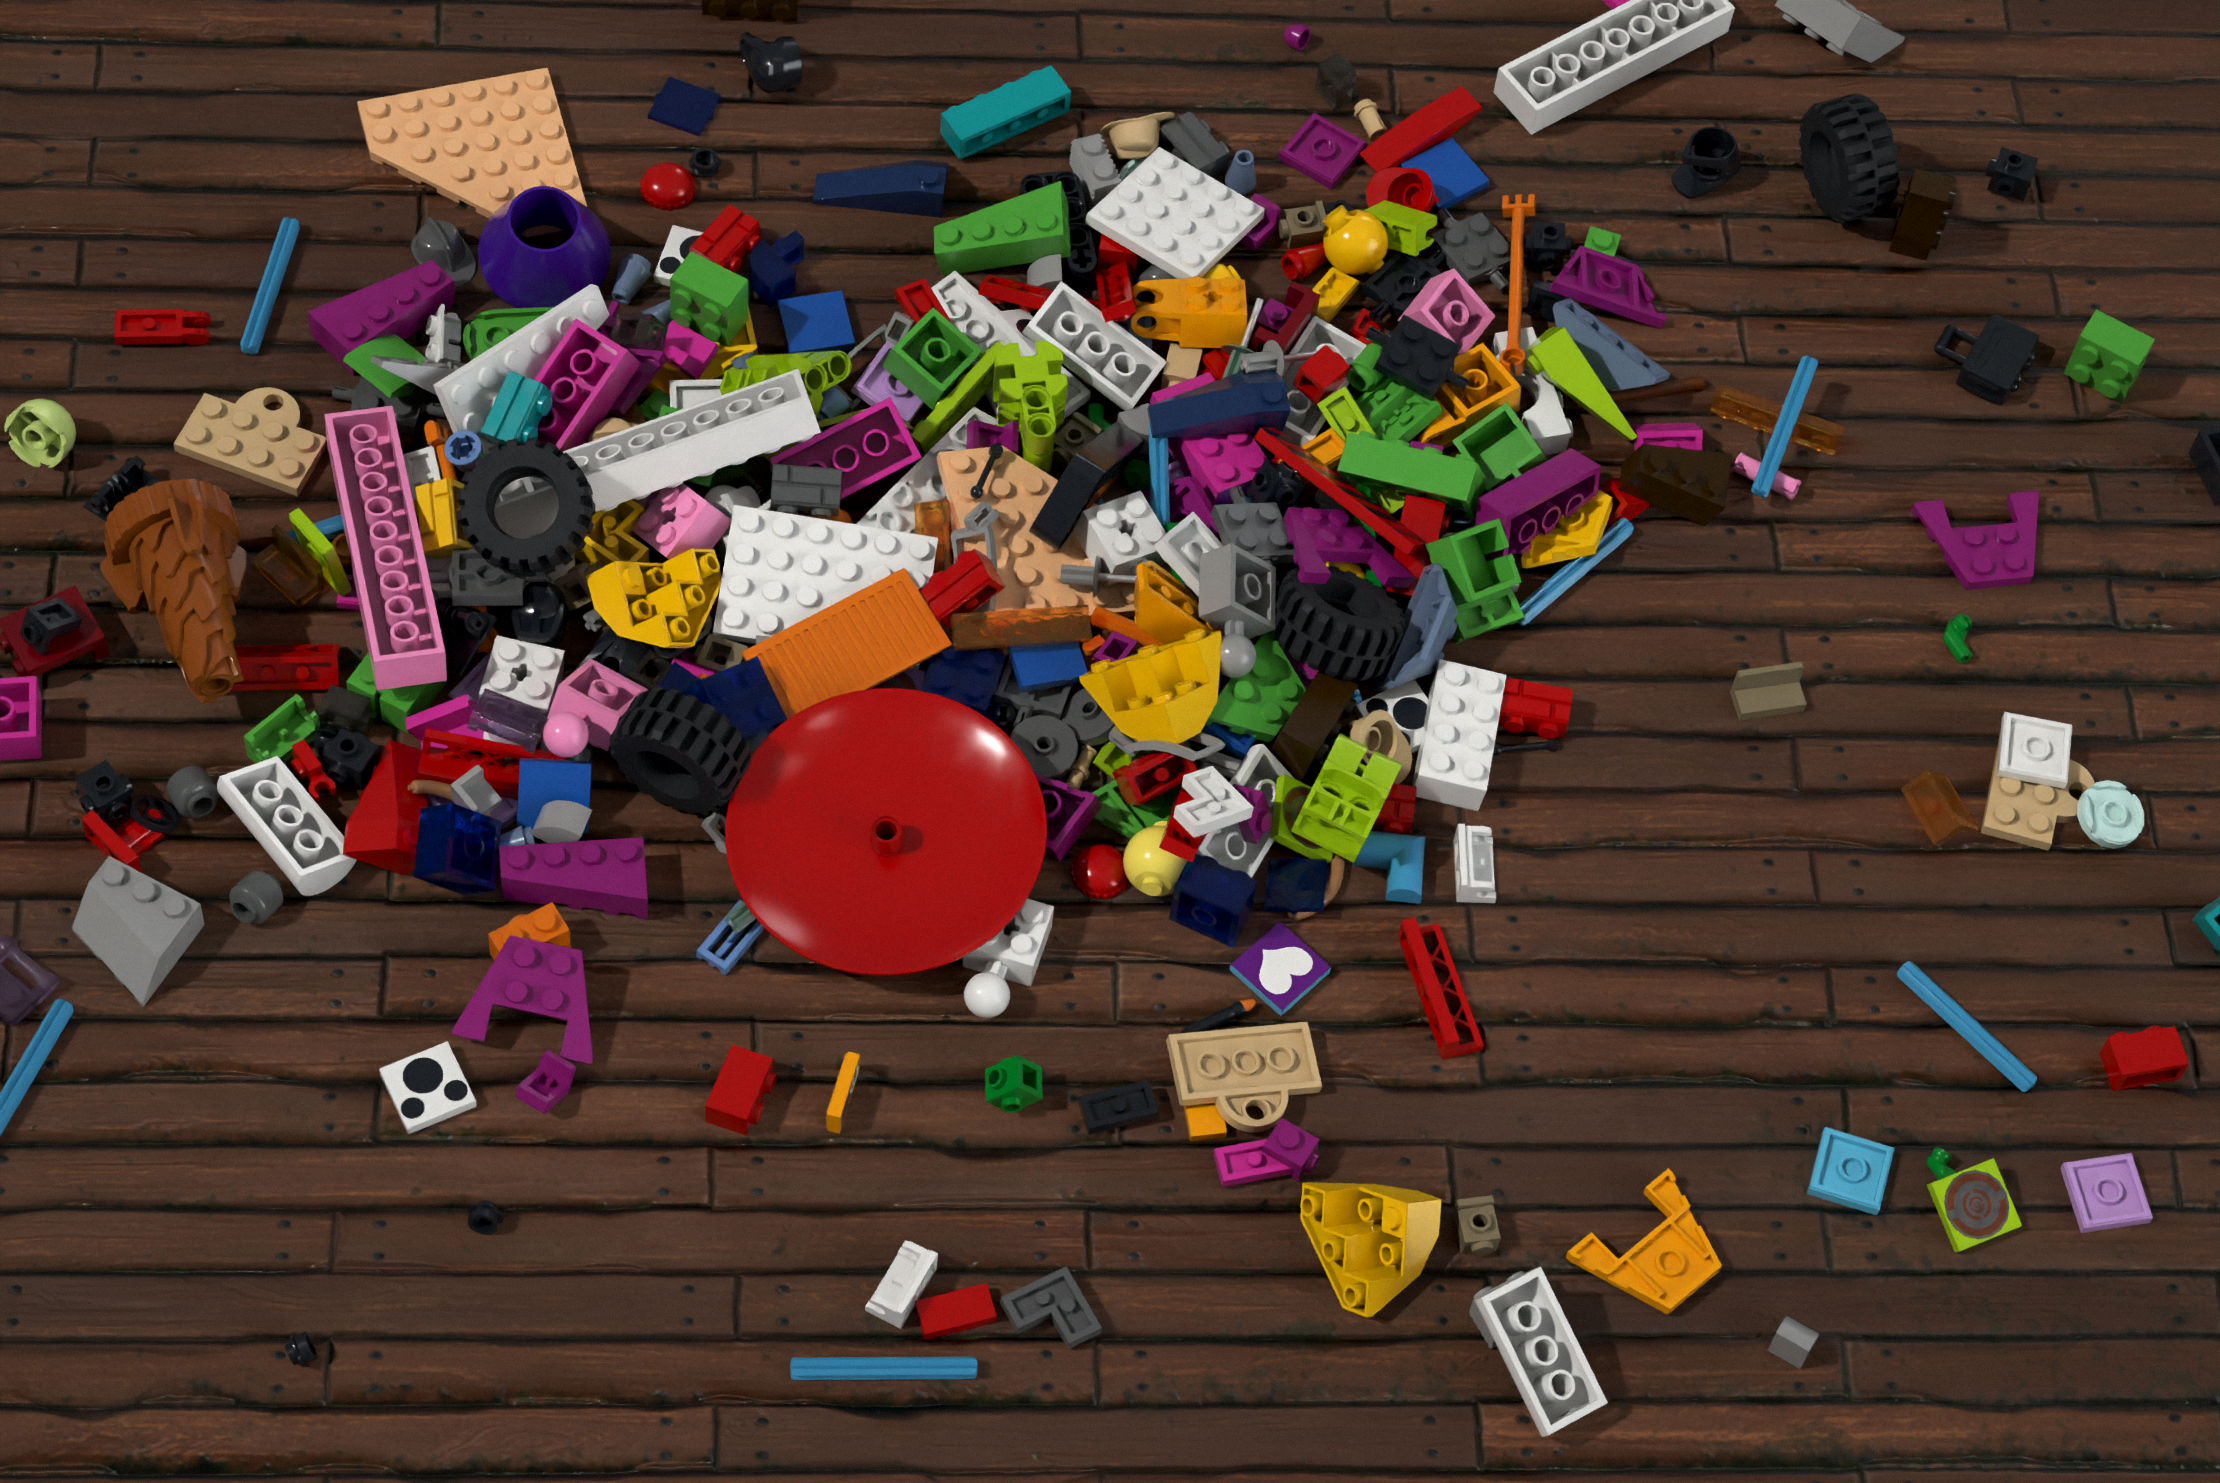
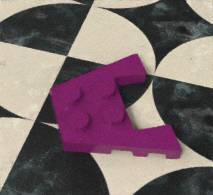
M2038 491L2009 493L2006 502L2013 523L1952 529L1943 500L1915 502L1911 512L1916 520L1920 519L1927 529L1925 533L1929 539L1939 545L1944 553V560L1966 590L2030 584L2034 574L2039 503Z
M1288 507L1283 519L1289 544L1295 547L1293 560L1294 564L1299 565L1300 568L1297 574L1300 583L1326 584L1331 572L1323 561L1367 563L1383 587L1408 588L1414 578L1412 574L1345 511L1339 509H1313L1311 507Z
M510 935L453 1027L451 1036L484 1042L492 1006H499L567 1021L560 1057L567 1061L592 1066L593 1054L582 950Z

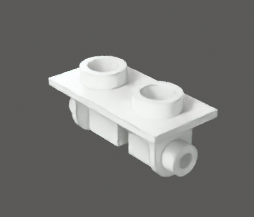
M441 304L436 313L429 316L426 323V334L429 335V344L426 348L425 358L446 365L447 362L460 363L461 347L449 343H460L461 320L456 313L444 314L445 304Z

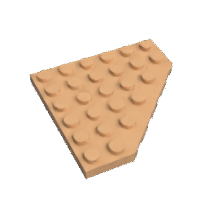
M548 67L357 101L358 112L371 160L381 165L386 163L398 169L399 174L419 184L424 182L436 188L437 193L459 204L463 201L475 207L477 213L487 218H490L501 206L523 191L537 186L558 188L587 207ZM538 225L525 230L521 235L531 237L563 230L555 226Z
M1002 446L1003 453L1000 458H996L982 488L983 496L979 499H974L970 495V490L973 486L977 485L990 457V447L938 453L936 462L956 529L966 527L964 523L965 516L980 502H988L992 509H997L1000 514L992 523L996 547L997 574L1006 587L996 594L994 610L981 614L986 634L1003 632L1006 627L1070 617L1072 624L1091 622V615L1097 606L1126 618L1135 617V583L1118 582L1105 587L1101 581L1099 593L1095 598L1093 597V586L1060 583L1062 564L1093 567L1073 533L1074 529L1058 551L1029 532L1033 522L1056 486L1057 479ZM1094 503L1090 508L1098 505ZM984 533L960 539L962 552L972 551L975 548L987 556ZM1165 562L1162 568L1172 574L1171 566Z

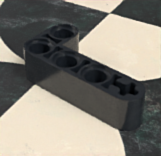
M1070 171L1026 175L1020 182L1019 196L1061 181L1069 206L1071 257L1061 258L1065 280L1072 290L1079 292L1089 290L1095 282L1097 258L1090 226L1085 224L1087 209L1079 177Z

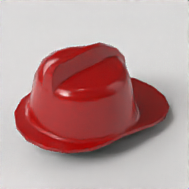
M1385 168L1372 177L1366 189L1368 207L1387 200L1428 213L1434 203H1439V198L1435 195V189L1430 176L1424 170L1417 168Z

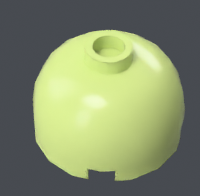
M44 398L28 400L21 404L7 417L4 425L5 432L9 430L12 438L8 442L11 449L20 459L38 468L41 466V463L50 465L48 468L56 466L72 450L76 438L75 423L71 415L60 404Z

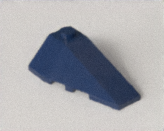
M916 159L817 174L813 204L942 218L949 163Z
M1274 370L1246 374V371L1238 372L1149 405L1147 408L1152 438L1258 432L1260 428L1275 427L1279 431H1283L1291 411L1285 381Z

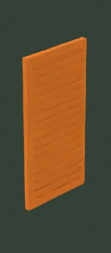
M903 568L742 651L741 656L747 662L784 723L798 712L823 700L853 691L871 689L952 646V643L912 581L908 571Z

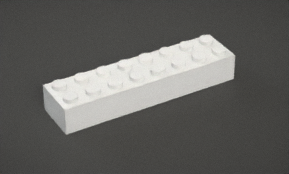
M1630 0L1498 68L1493 92L1532 135L1727 33L1735 7L1728 0Z

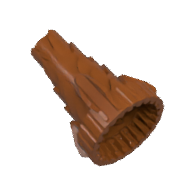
M196 479L161 481L151 486L140 488L137 492L124 497V500L118 502L114 506L113 511L109 512L107 521L104 524L106 538L104 545L107 556L100 564L101 573L115 594L126 605L130 614H138L147 600L150 615L155 614L164 644L172 657L174 656L175 661L181 668L190 691L201 703L216 702V698L227 694L232 689L234 683L244 681L233 643L236 631L232 616L237 615L234 603L240 600L247 555L245 550L237 545L240 539V531L231 500L227 493L223 492L217 485H211L210 482L197 481Z

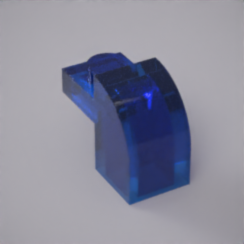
M797 231L786 237L779 238L771 247L761 239L752 249L750 256L751 286L754 292L770 308L777 304V300L785 299L796 291V271L791 266L804 259V237Z

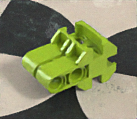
M1047 340L1035 341L1037 355L1021 356L1019 343L1006 344L995 356L992 396L994 404H999L998 415H996L997 426L1003 427L1011 421L1018 422V434L1021 438V457L1048 473L1052 468L1055 432L1064 422L1068 382L1066 374H1061V366L1064 362L1061 349Z
M840 350L753 355L745 360L747 369L732 367L724 372L720 392L722 395L799 369L816 417L819 414L823 400L822 392L849 376L852 366L848 354Z
M1339 733L1291 832L1354 863L1403 764L1374 750L1367 766L1360 762L1368 747Z

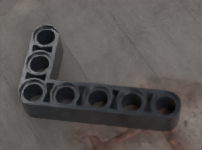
M1115 422L1079 450L1064 470L1029 532L1058 551L1072 533L1082 512L1087 508L1096 491L1135 459L1145 439L1121 423Z

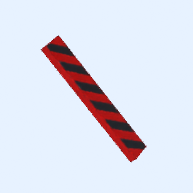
M1265 427L1259 429L1254 437L1256 441L1403 553L1412 555L1424 551L1427 542L1277 428Z

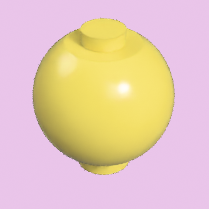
M1167 821L1156 822L1153 826L1137 832L1130 839L1124 851L1123 866L1128 880L1136 889L1149 896H1167L1177 892L1187 883L1194 867V859L1192 862H1189L1159 848Z

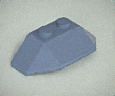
M1571 298L1554 304L1553 313L1556 327H1565L1606 390L1613 392L1654 385L1667 380L1671 375L1590 312L1580 307Z
M1433 563L1424 567L1404 614L1405 631L1388 668L1378 676L1373 687L1374 691L1379 693L1431 674L1435 671L1439 659H1444V653L1441 651L1446 640H1450L1456 630L1457 622L1454 620L1458 609L1441 565Z

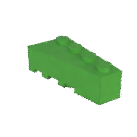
M1061 181L935 226L934 254L943 276L950 275L954 271L965 273L1032 263L1042 257L1054 254H1061V258L1071 257L1069 206Z
M1360 431L1359 435L1348 433L1337 469L1341 478L1347 482L1386 493L1388 488H1393L1394 493L1405 499L1407 494L1446 502L1444 511L1448 512L1451 507L1465 510L1464 517L1476 520L1477 501L1484 494L1487 484L1478 463H1475L1476 460L1470 456L1457 454L1454 458L1443 455V452L1439 449L1427 446L1423 450L1412 448L1411 444L1406 441L1392 439L1391 442L1379 440L1377 435L1365 431Z

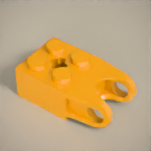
M1193 276L1190 278L1145 280L1133 286L1137 311L1132 313L1130 321L1132 330L1138 336L1149 339L1179 341V347L1221 348L1227 344H1241L1247 327L1244 279L1232 277L1204 279ZM1141 291H1150L1155 295V298L1151 302H1141L1136 296ZM1143 316H1150L1155 318L1156 323L1152 327L1144 328L1137 321Z
M1484 343L1455 358L1453 371L1470 380L1464 391L1448 382L1437 390L1433 399L1440 404L1443 413L1431 422L1418 438V442L1444 446L1443 449L1454 445L1452 440L1504 403L1508 402L1515 413L1520 410L1521 386Z

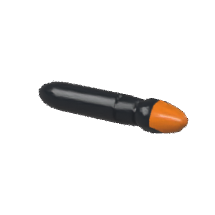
M1254 999L1237 1001L1231 1007L1222 1009L1187 1026L1180 1033L1214 1030L1236 1017L1246 1015L1253 1009L1256 1001Z

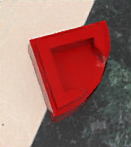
M1362 308L1349 330L1350 336L1355 339L1359 336H1365L1370 325L1380 330L1378 323H1375V319L1374 321L1371 320L1369 316L1370 311Z

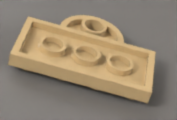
M265 387L247 392L235 404L204 393L175 440L174 449L175 452L298 497L325 452L327 439L322 435L300 428L301 416L299 406L290 394L277 388ZM271 402H279L283 405L275 411L265 408Z
M1999 735L1981 833L2048 851L2052 844L2055 823L2078 821L2077 803L2079 800L2073 798L2069 790L2077 789L2084 792L2095 784L2094 779L2086 768L2069 759L2068 782L2065 789L1996 776L2000 742Z
M1308 1022L1169 1034L1166 1040L1180 1106L1215 1103L1221 1117L1229 1125L1241 1131L1253 1133L1270 1129L1283 1116L1288 1104V1096L1319 1093L1322 1088ZM1249 1106L1260 1108L1264 1113V1118L1256 1120L1249 1117L1246 1108Z

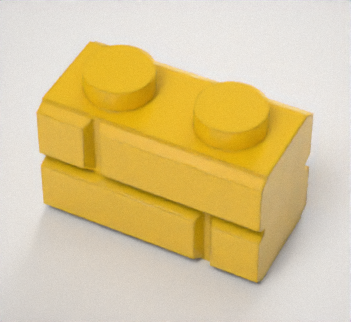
M444 478L433 481V483L416 486V499H414L413 503L416 516L418 517L424 555L435 559H443L452 556V549H472L471 544L463 533L464 529L459 522L457 513L460 510V504L457 501L458 490H463L464 483L451 478Z

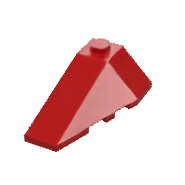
M391 739L387 742L372 771V777L367 787L362 791L354 812L346 822L342 855L405 876L427 859L430 832L426 794H413L407 788L417 778L422 750Z

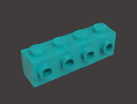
M1052 65L1044 69L1032 71L1029 75L1014 82H1007L991 92L979 94L974 99L961 105L948 108L945 112L941 113L940 134L958 159L961 160L1068 113L1071 91Z

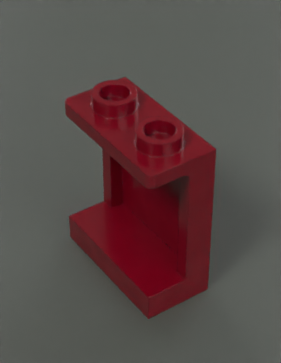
M1291 282L1287 289L1285 305L1295 310L1278 334L1259 326L1253 335L1251 350L1255 353L1262 352L1268 340H1275L1280 345L1284 355H1289L1313 316H1317L1320 295L1309 287Z
M75 585L0 618V647L5 655L11 652L15 659L11 661L17 677H37L89 652H92L97 661L109 656L106 637ZM61 597L82 618L80 628L52 638L48 652L40 655L20 635L27 608Z

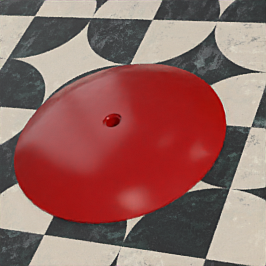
M874 688L834 696L813 704L779 725L752 753L751 764L729 800L725 822L726 853L733 881L745 905L762 927L780 943L815 963L839 971L872 976L905 975L938 968L970 954L994 938L1010 923L1032 892L1043 863L1047 839L1046 811L1038 780L1029 762L1009 736L991 720L955 700L933 693L901 688ZM891 834L894 836L889 840H883L879 838L881 835Z

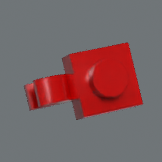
M303 739L292 745L294 760L290 761L291 767L299 780L306 779L309 784V794L318 805L321 804L320 796L317 793L321 789H327L333 797L336 796L335 782L324 773L322 764L306 741Z

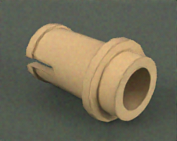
M1364 99L1355 105L1354 116L1356 120L1361 121L1371 141H1376L1388 131L1377 112L1378 106L1375 102H1372L1370 99Z

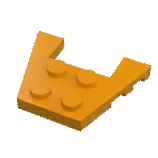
M1669 1168L1647 1185L1643 1192L1667 1217L1664 1222L1620 1258H1617L1592 1232L1571 1248L1566 1255V1258L1571 1263L1667 1315L1715 1276L1722 1266L1701 1225H1697L1689 1210L1690 1204L1685 1195H1681L1675 1183L1676 1178Z

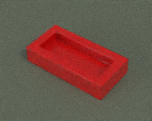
M987 1283L917 1300L914 1305L924 1340L980 1327L997 1321V1314Z

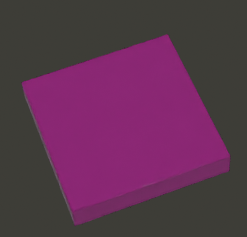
M1313 113L1279 152L1278 160L1332 190L1360 157L1359 153L1366 148L1367 142Z

